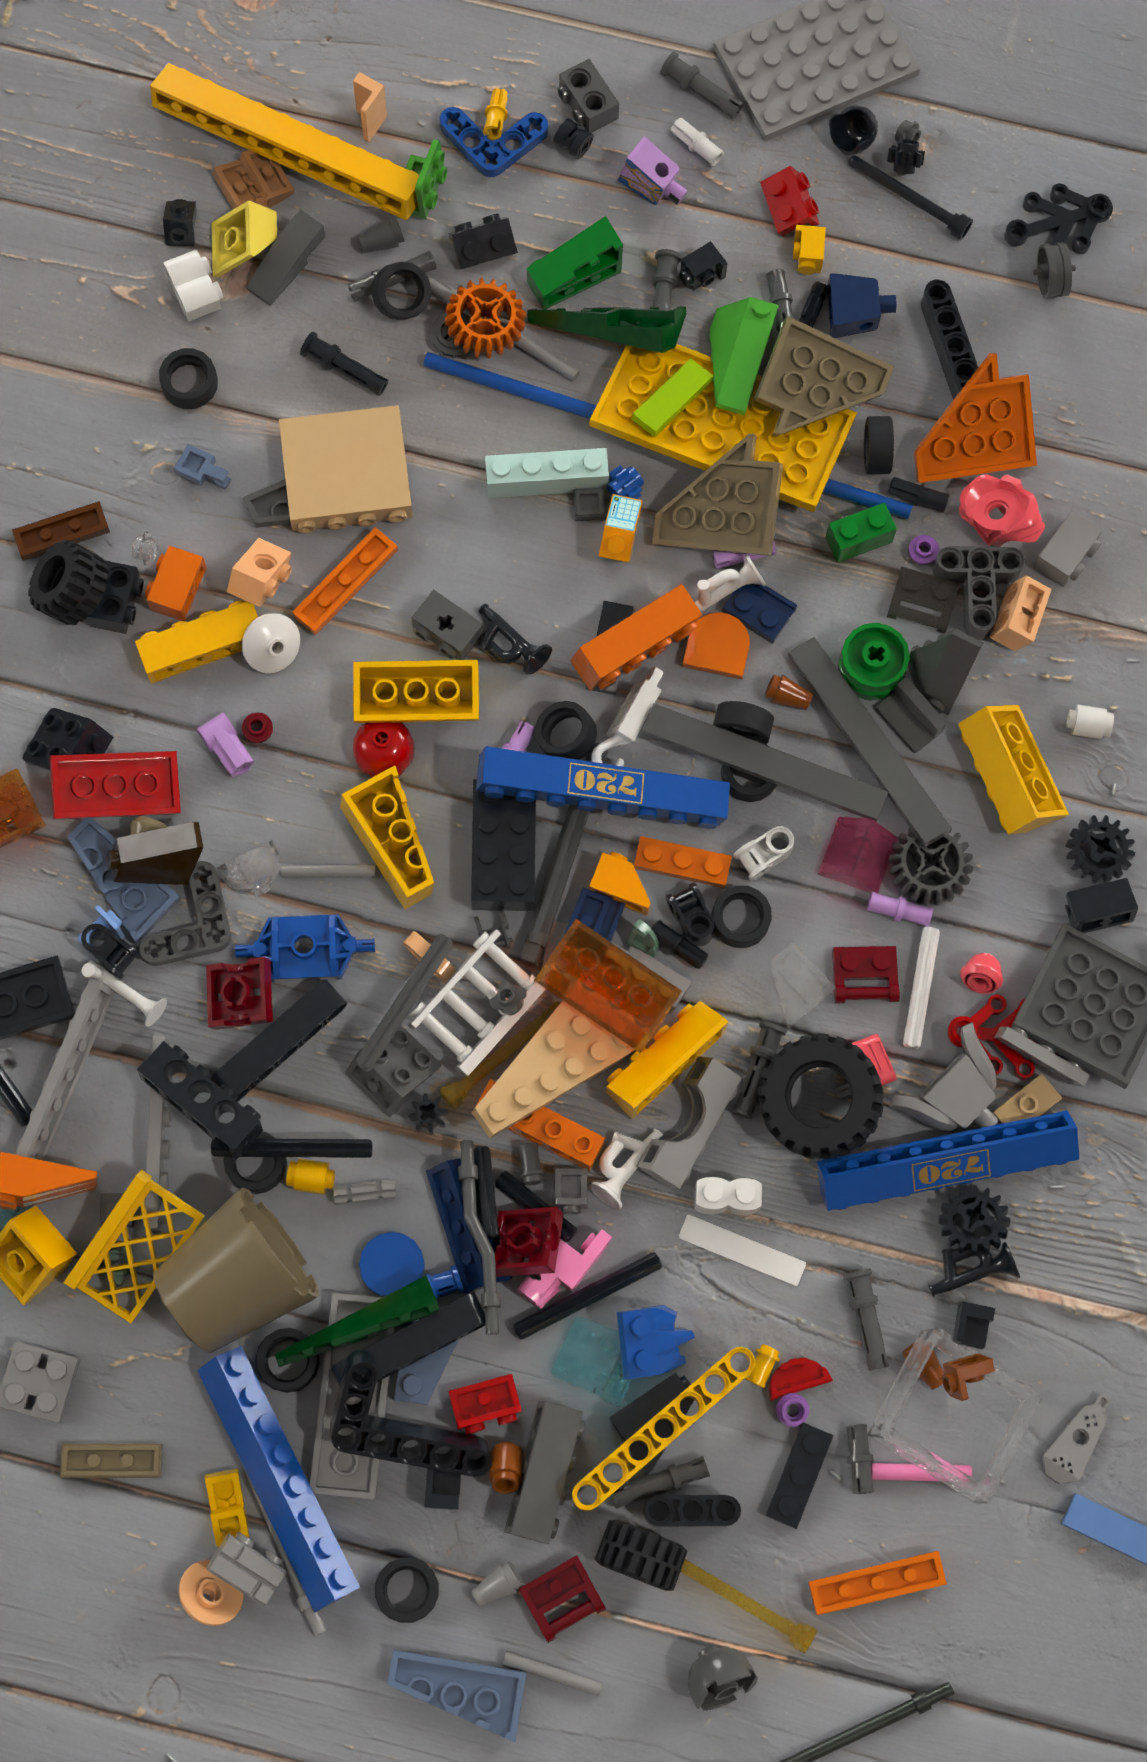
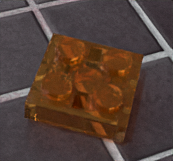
M18 768L0 776L1 848L46 826ZM14 822L17 830L10 833L7 825Z

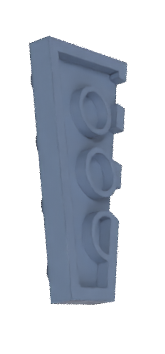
M85 818L67 836L136 944L181 900L179 895L166 884L113 882L112 871L107 869L106 857L108 851L113 849L116 839L93 818Z
M393 1650L387 1685L496 1733L512 1742L516 1741L527 1672Z

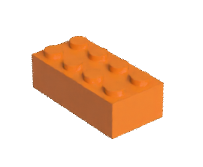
M680 584L579 647L570 662L585 685H587L589 691H592L597 686L602 691L612 685L616 678L621 675L622 671L627 675L640 667L641 663L647 659V655L653 659L664 652L673 639L678 643L692 634L691 631L698 627L696 624L697 620L703 614L684 585Z

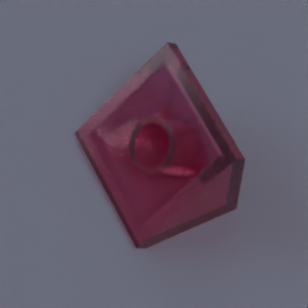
M838 817L818 875L868 893L872 891L878 893L889 863V855L893 852L891 847L893 843H896L898 837L872 818Z

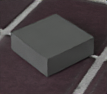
M604 487L573 489L575 521L606 520Z

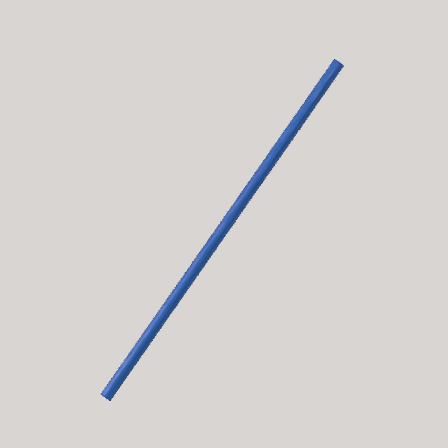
M427 352L424 359V367L588 419L591 418L597 406ZM832 479L828 480L823 491L825 494L869 508L885 503L891 515L907 520L913 506Z

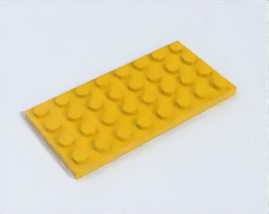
M676 344L675 348L664 353L629 345L625 346L590 418V427L704 471L710 468L748 434H754L757 436L754 461L783 464L779 499L813 513L815 512L855 421L857 412L847 409L781 436L774 437L772 434L781 412L754 400L763 377L758 375L745 416L715 406L714 385L712 381L654 437L632 420L633 413L690 358L712 375H714L713 363H711L710 356Z

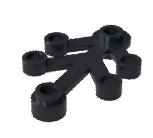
M1061 183L1055 184L1050 192L1052 202L1041 198L1036 192L1026 194L1023 201L1025 211L1034 213L1039 210L1053 217L1027 224L1019 219L1009 222L1004 237L1008 244L1015 247L1023 245L1028 237L1059 228L1057 234L1050 244L1066 242L1074 223L1086 219L1081 234L1074 237L1071 245L1075 253L1085 254L1091 245L1090 238L1097 223L1107 221L1113 212L1111 200L1106 195L1094 194L1088 198L1069 190L1066 185ZM1060 191L1064 196H1057L1055 192ZM1028 200H1034L1037 204L1031 205L1028 203ZM1067 201L1079 208L1071 211L1057 204H1063ZM1093 208H1099L1102 212H1097ZM1017 233L1021 238H1015L1011 234ZM1082 241L1086 244V246L1081 247L1077 244V242Z

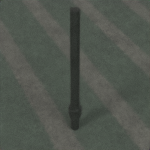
M950 1682L927 1692L921 1690L911 1695V1700L779 1762H813L916 1712L920 1715L931 1710V1705L954 1695V1690Z

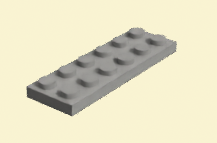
M332 1293L329 1325L381 1298ZM395 1327L377 1332L372 1338L325 1352L310 1486L314 1494L376 1500L380 1459L340 1452L331 1442L330 1421L339 1385L330 1367L347 1358L353 1351L362 1350L395 1333ZM390 1376L376 1383L368 1415L385 1418ZM351 1397L348 1400H346V1403L350 1405L358 1404L361 1401V1399L358 1397ZM343 1428L338 1431L340 1435H349L353 1432L350 1428ZM376 1434L371 1440L375 1442L382 1441L383 1435Z

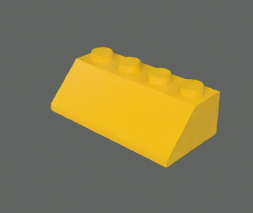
M478 660L353 662L354 723L479 721Z
M1019 705L985 706L958 723L962 732V740L973 756L974 766L983 778L987 787V795L994 803L999 814L1000 824L1007 831L1008 835L1026 833L1069 815Z
M701 1001L695 1006H692L690 1003L677 1014L676 1017L679 1020L671 1028L668 1025L662 1027L654 1035L655 1042L648 1049L644 1046L639 1048L630 1057L632 1063L624 1071L619 1067L607 1078L606 1081L609 1084L606 1086V1093L632 1120L697 1060L698 1056H702L725 1034L728 1021L722 1015Z

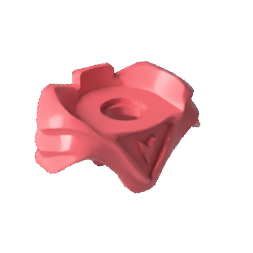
M987 474L980 475L970 482L960 494L959 513L961 518L974 527L979 536L989 546L1001 547L1009 541L1035 542L1045 529L1034 494L1023 489L1021 480L1007 474L998 479ZM997 507L1004 516L1000 519H992L989 517L990 511Z

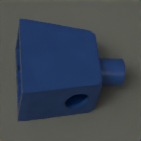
M830 273L827 284L829 288L827 296L831 337L840 338L875 331L878 329L881 313H896V295H879L877 279Z

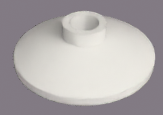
M267 613L256 618L246 629L242 640V652L246 662L252 668L262 673H276L288 667L295 659L300 647V633L296 624L290 618L280 613ZM279 642L278 647L273 651V644Z

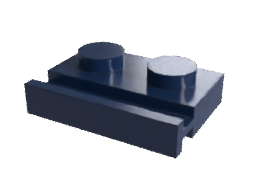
M747 584L732 593L723 606L722 613L736 617L746 628L773 644L792 614L797 610L798 605L768 586Z
M583 887L560 947L603 963L626 903L617 902L608 896Z

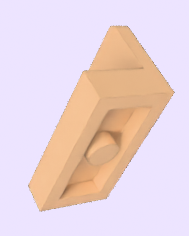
M358 72L353 80L356 111L361 114L363 139L370 142L387 118L385 89L381 83Z

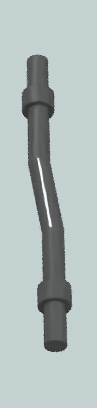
M462 1140L460 1141L461 1166L458 1167L459 1181H462L464 1221L482 1256L484 1293L481 1294V1308L485 1309L486 1335L499 1334L498 1308H501L500 1293H497L495 1252L477 1217L475 1181L478 1180V1166L474 1165L473 1141Z

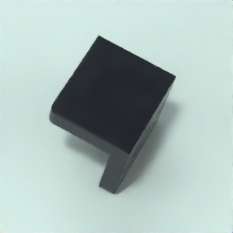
M968 1302L960 1303L957 1309L952 1344L984 1349L989 1323L994 1320L995 1308Z
M427 1468L424 1507L459 1510L461 1475Z

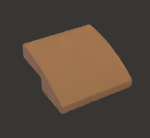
M251 150L241 152L239 160L214 167L212 173L232 209L237 208L248 200L271 208L294 194L295 191L279 163Z

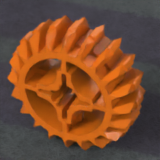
M482 277L479 279V285H475L469 280L467 289L459 286L457 295L452 294L450 296V304H447L445 310L447 314L445 325L449 327V337H455L454 344L456 346L464 344L463 351L465 354L471 349L475 350L474 355L476 358L480 355V352H486V356L489 359L492 356V351H496L501 356L504 351L503 347L511 350L514 345L513 341L518 342L521 339L520 332H523L525 329V322L523 320H525L526 316L525 310L522 309L523 302L521 299H516L517 293L515 290L507 292L506 283H503L500 287L496 286L494 278L490 281V284H485ZM466 308L470 311L471 316L470 323L467 325L464 324L461 318ZM503 311L506 312L509 318V323L505 328L501 326V320L499 319Z

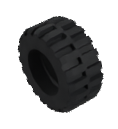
M818 1033V1036L810 1037L809 1034L799 1037L800 1040L793 1043L789 1041L783 1045L784 1049L772 1055L769 1059L771 1063L767 1069H763L761 1074L762 1083L761 1086H758L759 1109L761 1116L765 1120L766 1127L776 1140L788 1150L805 1158L825 1160L851 1154L852 1150L858 1146L859 1148L867 1142L866 1139L871 1133L874 1134L878 1127L879 1117H882L884 1092L875 1066L858 1046L849 1043L847 1039L839 1036L835 1038L830 1037L828 1034ZM816 1067H827L838 1071L846 1078L851 1089L852 1099L847 1114L839 1122L828 1127H814L804 1123L797 1117L791 1104L792 1088L798 1077L807 1070Z

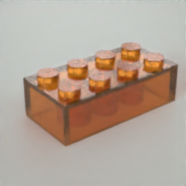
M575 919L534 979L535 982L639 1053L654 1036L682 992L679 988L577 919Z

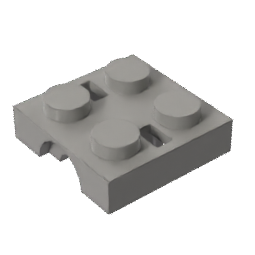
M15 1341L0 1388V1408L61 1424L66 1410L68 1391L73 1379L76 1377L81 1359ZM42 1354L49 1356L46 1367L38 1368ZM29 1395L35 1399L32 1411L25 1409Z

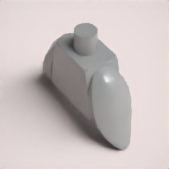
M973 1022L961 1028V1045L964 1054H960L918 1096L920 1099L907 1095L893 1096L889 1107L902 1110L924 1124L942 1131H951L957 1127L965 1129L973 1121L980 1128L993 1126L998 1122V1118L987 1108L996 1098L993 1092L997 1085L996 1073L993 1064L976 1035Z

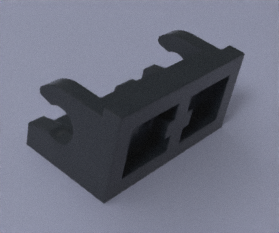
M1127 878L1070 891L1066 894L1068 905H1065L1071 927L1083 933L1133 922L1138 911V905Z

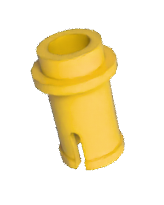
M762 1344L760 1349L756 1348L755 1350L758 1354L755 1358L754 1370L745 1380L765 1389V1384L775 1362L780 1361L778 1358L780 1351Z

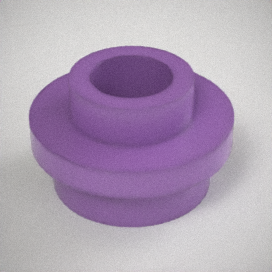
M917 536L910 542L908 548L909 556L919 565L931 564L939 553V545L930 536ZM919 546H927L929 552H921Z
M789 1393L778 1401L776 1414L784 1425L797 1427L807 1420L809 1405L801 1395ZM791 1404H796V1413L788 1415L787 1407Z

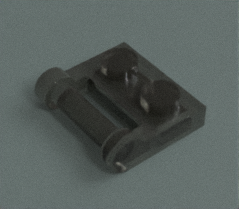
M901 566L887 618L894 620L896 617L936 628V632L946 633L960 583ZM904 601L942 612L941 617L901 606L900 602Z

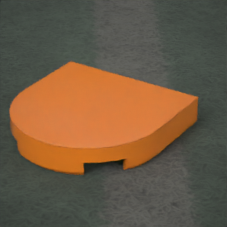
M717 612L703 616L696 622L698 627L691 631L692 634L689 635L682 667L742 680L750 646V638L746 627L739 619L727 613Z

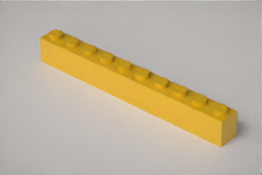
M170 63L164 67L150 85L153 107L406 221L418 206L415 186L419 174L415 171L405 169L388 159L378 157L361 147L349 144L336 136H331L316 129L312 125L302 123L285 113L275 111L260 102H255L233 90H228L209 79L199 77L184 68H179Z

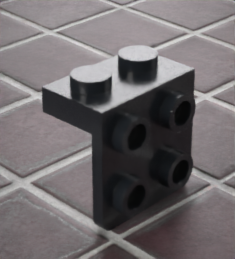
M51 708L43 718L22 758L28 764L50 771V756L104 754L114 737L90 718L61 709Z

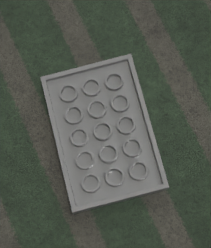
M811 0L714 41L713 44L714 51L764 141L909 80L920 73L918 63L881 0Z

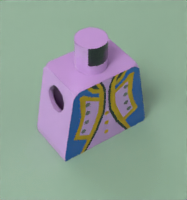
M645 136L627 157L618 178L620 183L654 205H657L664 196L678 205L688 191L675 181L680 171L679 166Z

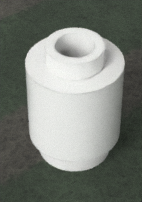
M1077 704L1074 710H1069L1066 728H1071V735L1095 739L1109 738L1113 729L1114 713H1109L1104 708Z

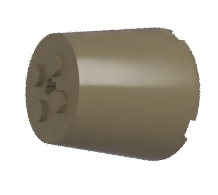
M241 1188L235 1192L153 1273L154 1282L165 1309L173 1315L186 1337L191 1341L193 1340L201 1349L208 1353H213L313 1301L320 1295L315 1277L312 1274L307 1277L302 1267L307 1261L293 1239L262 1201L256 1205L251 1200L254 1198V1195L246 1188Z

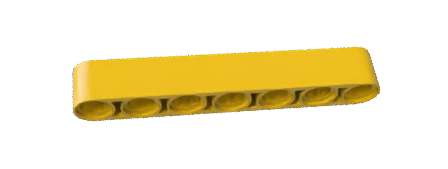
M736 1347L730 1350L581 1479L573 1488L572 1501L579 1510L592 1511L602 1504L748 1377L755 1367L753 1353L744 1347ZM743 1355L748 1361L747 1370L744 1372L735 1371L730 1363L732 1356ZM715 1376L721 1379L723 1383L721 1393L712 1394L707 1391L705 1381L708 1377ZM685 1398L695 1400L698 1404L697 1413L693 1416L684 1415L680 1410L681 1400ZM667 1420L671 1423L673 1432L670 1437L660 1438L656 1435L654 1426L657 1421ZM634 1442H642L647 1447V1457L639 1461L634 1460L629 1454V1446ZM608 1464L618 1465L622 1470L620 1481L616 1483L608 1482L603 1476L605 1466ZM583 1486H590L596 1491V1501L591 1505H584L578 1500V1490Z

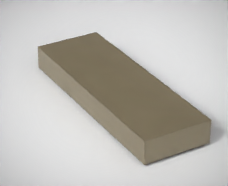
M61 1444L60 1478H162L163 1444Z

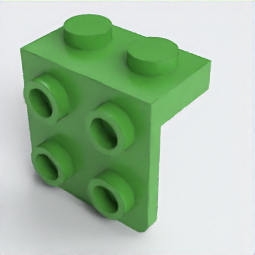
M433 139L426 158L411 154L405 168L419 174L415 186L418 206L411 216L427 219L430 209L434 210L437 204V190L439 184H444L448 168L444 165L445 152L441 149L440 140Z

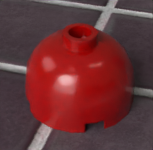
M402 722L364 723L359 727L353 739V756L356 764L361 771L363 770L370 777H374L394 765L400 776L414 759V741L409 729Z

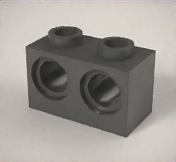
M590 59L559 74L558 95L564 104L568 103L570 105L574 120L579 126L583 125L587 131L592 133L619 119V102ZM576 85H582V86H584V87H583V88H576V87H574V86H576ZM596 107L599 110L593 111L589 108Z

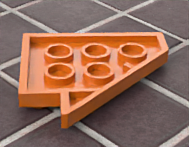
M989 353L915 449L916 481L924 483L1037 466L1029 375L1023 374L999 378L997 353Z

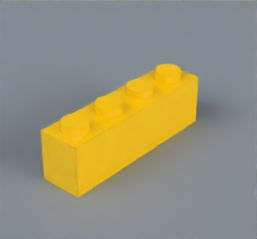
M244 600L235 601L228 608L218 612L214 610L207 611L201 614L198 619L189 622L179 621L172 624L170 629L161 632L151 631L142 635L141 639L136 640L135 643L150 683L161 681L242 652L244 633L248 626L258 618L254 604Z

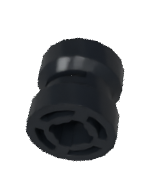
M568 118L559 126L554 135L553 143L561 149H568L569 154L578 160L590 148L594 135L586 129L580 130L577 123Z

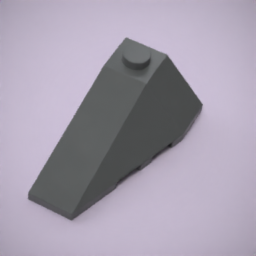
M956 629L939 635L935 642L931 640L925 641L923 647L916 645L910 652L908 668L914 685L939 714L945 713L949 715L983 645V642Z

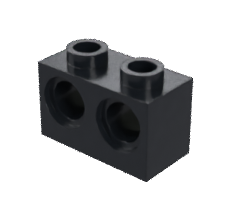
M105 560V564L108 567L106 590L95 611L87 616L90 627L126 634L128 625H133L135 621L136 607H134L136 596L140 597L142 594L144 579L141 578L138 568L135 566ZM120 579L127 580L126 585L116 588L113 586ZM110 608H120L119 612L116 615H106V612Z

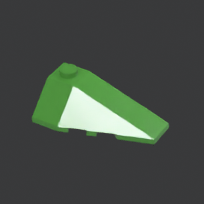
M748 297L716 309L709 330V342H711V363H713L715 406L717 408L745 416L779 305Z

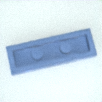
M1076 1493L1073 1494L1061 1525L1147 1565L1146 1526Z

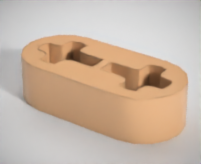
M415 931L402 942L405 948L419 961H421L431 946ZM444 958L434 975L446 983L456 972V969Z

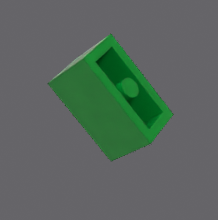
M882 503L829 523L825 538L836 562L840 563L893 543L897 528L886 504Z

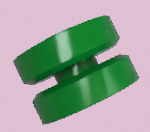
M881 623L864 624L854 629L845 639L837 668L858 698L868 701L882 700L895 691L897 684L903 680L910 659L908 644L902 634L891 626Z

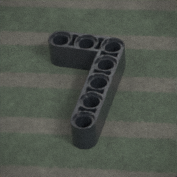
M358 1349L348 1355L330 1421L331 1442L338 1451L471 1477L483 1476L490 1470L492 1464L488 1444L482 1437L368 1415L377 1382L376 1361L374 1356L367 1350ZM358 1366L370 1368L364 1374L354 1372V1369ZM351 1397H358L361 1399V1401L355 1405H350L346 1403V1400H348ZM343 1428L353 1430L349 1435H340L338 1433ZM376 1434L386 1436L385 1439L379 1442L371 1440ZM410 1440H415L418 1442V1444L412 1448H407L403 1446L404 1443ZM447 1446L451 1448L447 1453H436V1450L440 1447ZM473 1453L483 1454L477 1460L468 1459Z

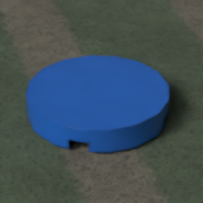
M395 1232L379 1234L369 1241L361 1253L359 1263L361 1277L371 1291L384 1297L421 1278L425 1266L422 1251L416 1242L405 1234Z

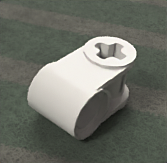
M777 826L756 840H752L739 848L733 856L736 860L742 862L749 873V880L754 881L791 855L794 836L788 828ZM775 838H782L787 842L788 846L785 849L778 850L772 846L771 841Z

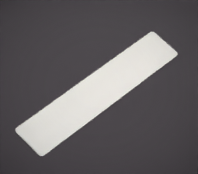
M691 1215L686 1216L679 1234V1238L795 1286H798L806 1266V1262Z

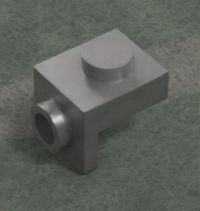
M555 1168V1207L562 1209L563 1214H581V1209H587V1168Z

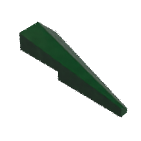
M678 306L673 310H659V307H650V309L598 307L584 308L581 312L566 311V308H557V310H538L537 308L527 310L529 323L660 353L676 347L687 314L686 306Z
M425 1275L276 1353L275 1357L278 1367L372 1338L377 1332L438 1313L439 1305L427 1276Z

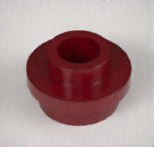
M252 713L244 719L242 732L248 741L262 743L271 737L273 724L266 714ZM255 723L263 725L259 731L252 730V726Z

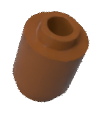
M501 1442L495 1445L490 1452L492 1464L489 1470V1481L496 1492L510 1494L517 1491L522 1483L524 1453L521 1447L512 1442Z

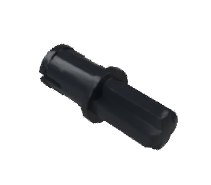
M893 477L888 489V493L915 502L914 506L921 504L943 513L950 496L948 493L945 494L924 487L925 483L918 485L897 477Z
M660 919L653 925L651 929L655 933L658 942L670 950V955L674 956L676 954L696 969L704 966L708 959V954L687 940L686 934L680 935Z

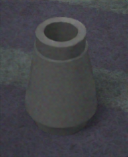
M386 219L359 236L365 253L399 247L398 244L405 241L397 219L391 221Z

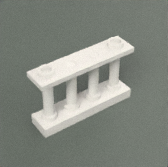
M497 929L491 932L490 935L485 931L473 944L476 950L426 1005L421 1001L409 1014L413 1019L407 1025L410 1029L413 1030L422 1023L457 1055L456 1059L460 1063L454 1069L463 1077L469 1076L553 982L545 973H541L537 977L533 974L529 976L493 942L501 935ZM484 952L527 992L521 1010L511 1016L499 1010L498 1012L502 1016L495 1024L491 1021L487 1023L451 990L465 976L489 999L496 996L499 990L473 967V964ZM442 999L479 1032L477 1036L481 1039L473 1048L470 1045L465 1046L430 1014Z

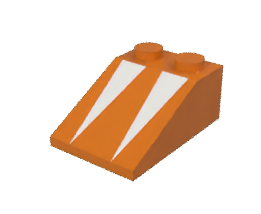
M0 1152L1 1209L15 1211L17 1206L25 1208L96 1190L97 1171Z

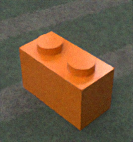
M170 545L168 546L165 555L161 554L156 564L157 575L154 582L150 581L145 591V598L151 611L180 621L186 620L207 568L203 556Z

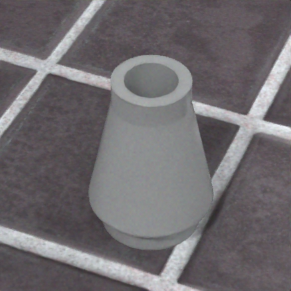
M511 1562L505 1565L500 1563L471 1592L478 1605L483 1607L491 1602L518 1593V1588L524 1584Z

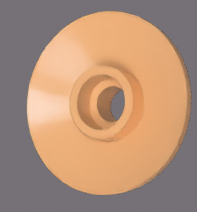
M210 1560L199 1561L187 1568L180 1579L178 1587L180 1602L187 1614L201 1624L208 1626L226 1624L239 1613L243 1603V1593L207 1571L206 1567ZM203 1594L209 1595L210 1598H211V1601H208L207 1599H205V1597L203 1596Z

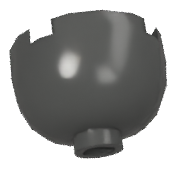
M716 1645L708 1646L698 1653L699 1658L692 1664L688 1674V1688L696 1708L699 1709L702 1706L703 1711L716 1709L737 1700L733 1694L742 1688L746 1694L756 1685L758 1680L752 1665L743 1654L729 1647L717 1649Z

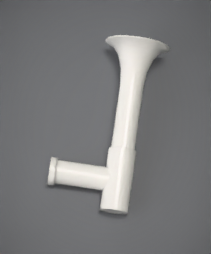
M93 960L83 965L81 972L85 977L100 981L138 1007L146 1017L145 1025L147 1027L153 1025L163 1014L167 1005L165 998L153 1001L142 996Z

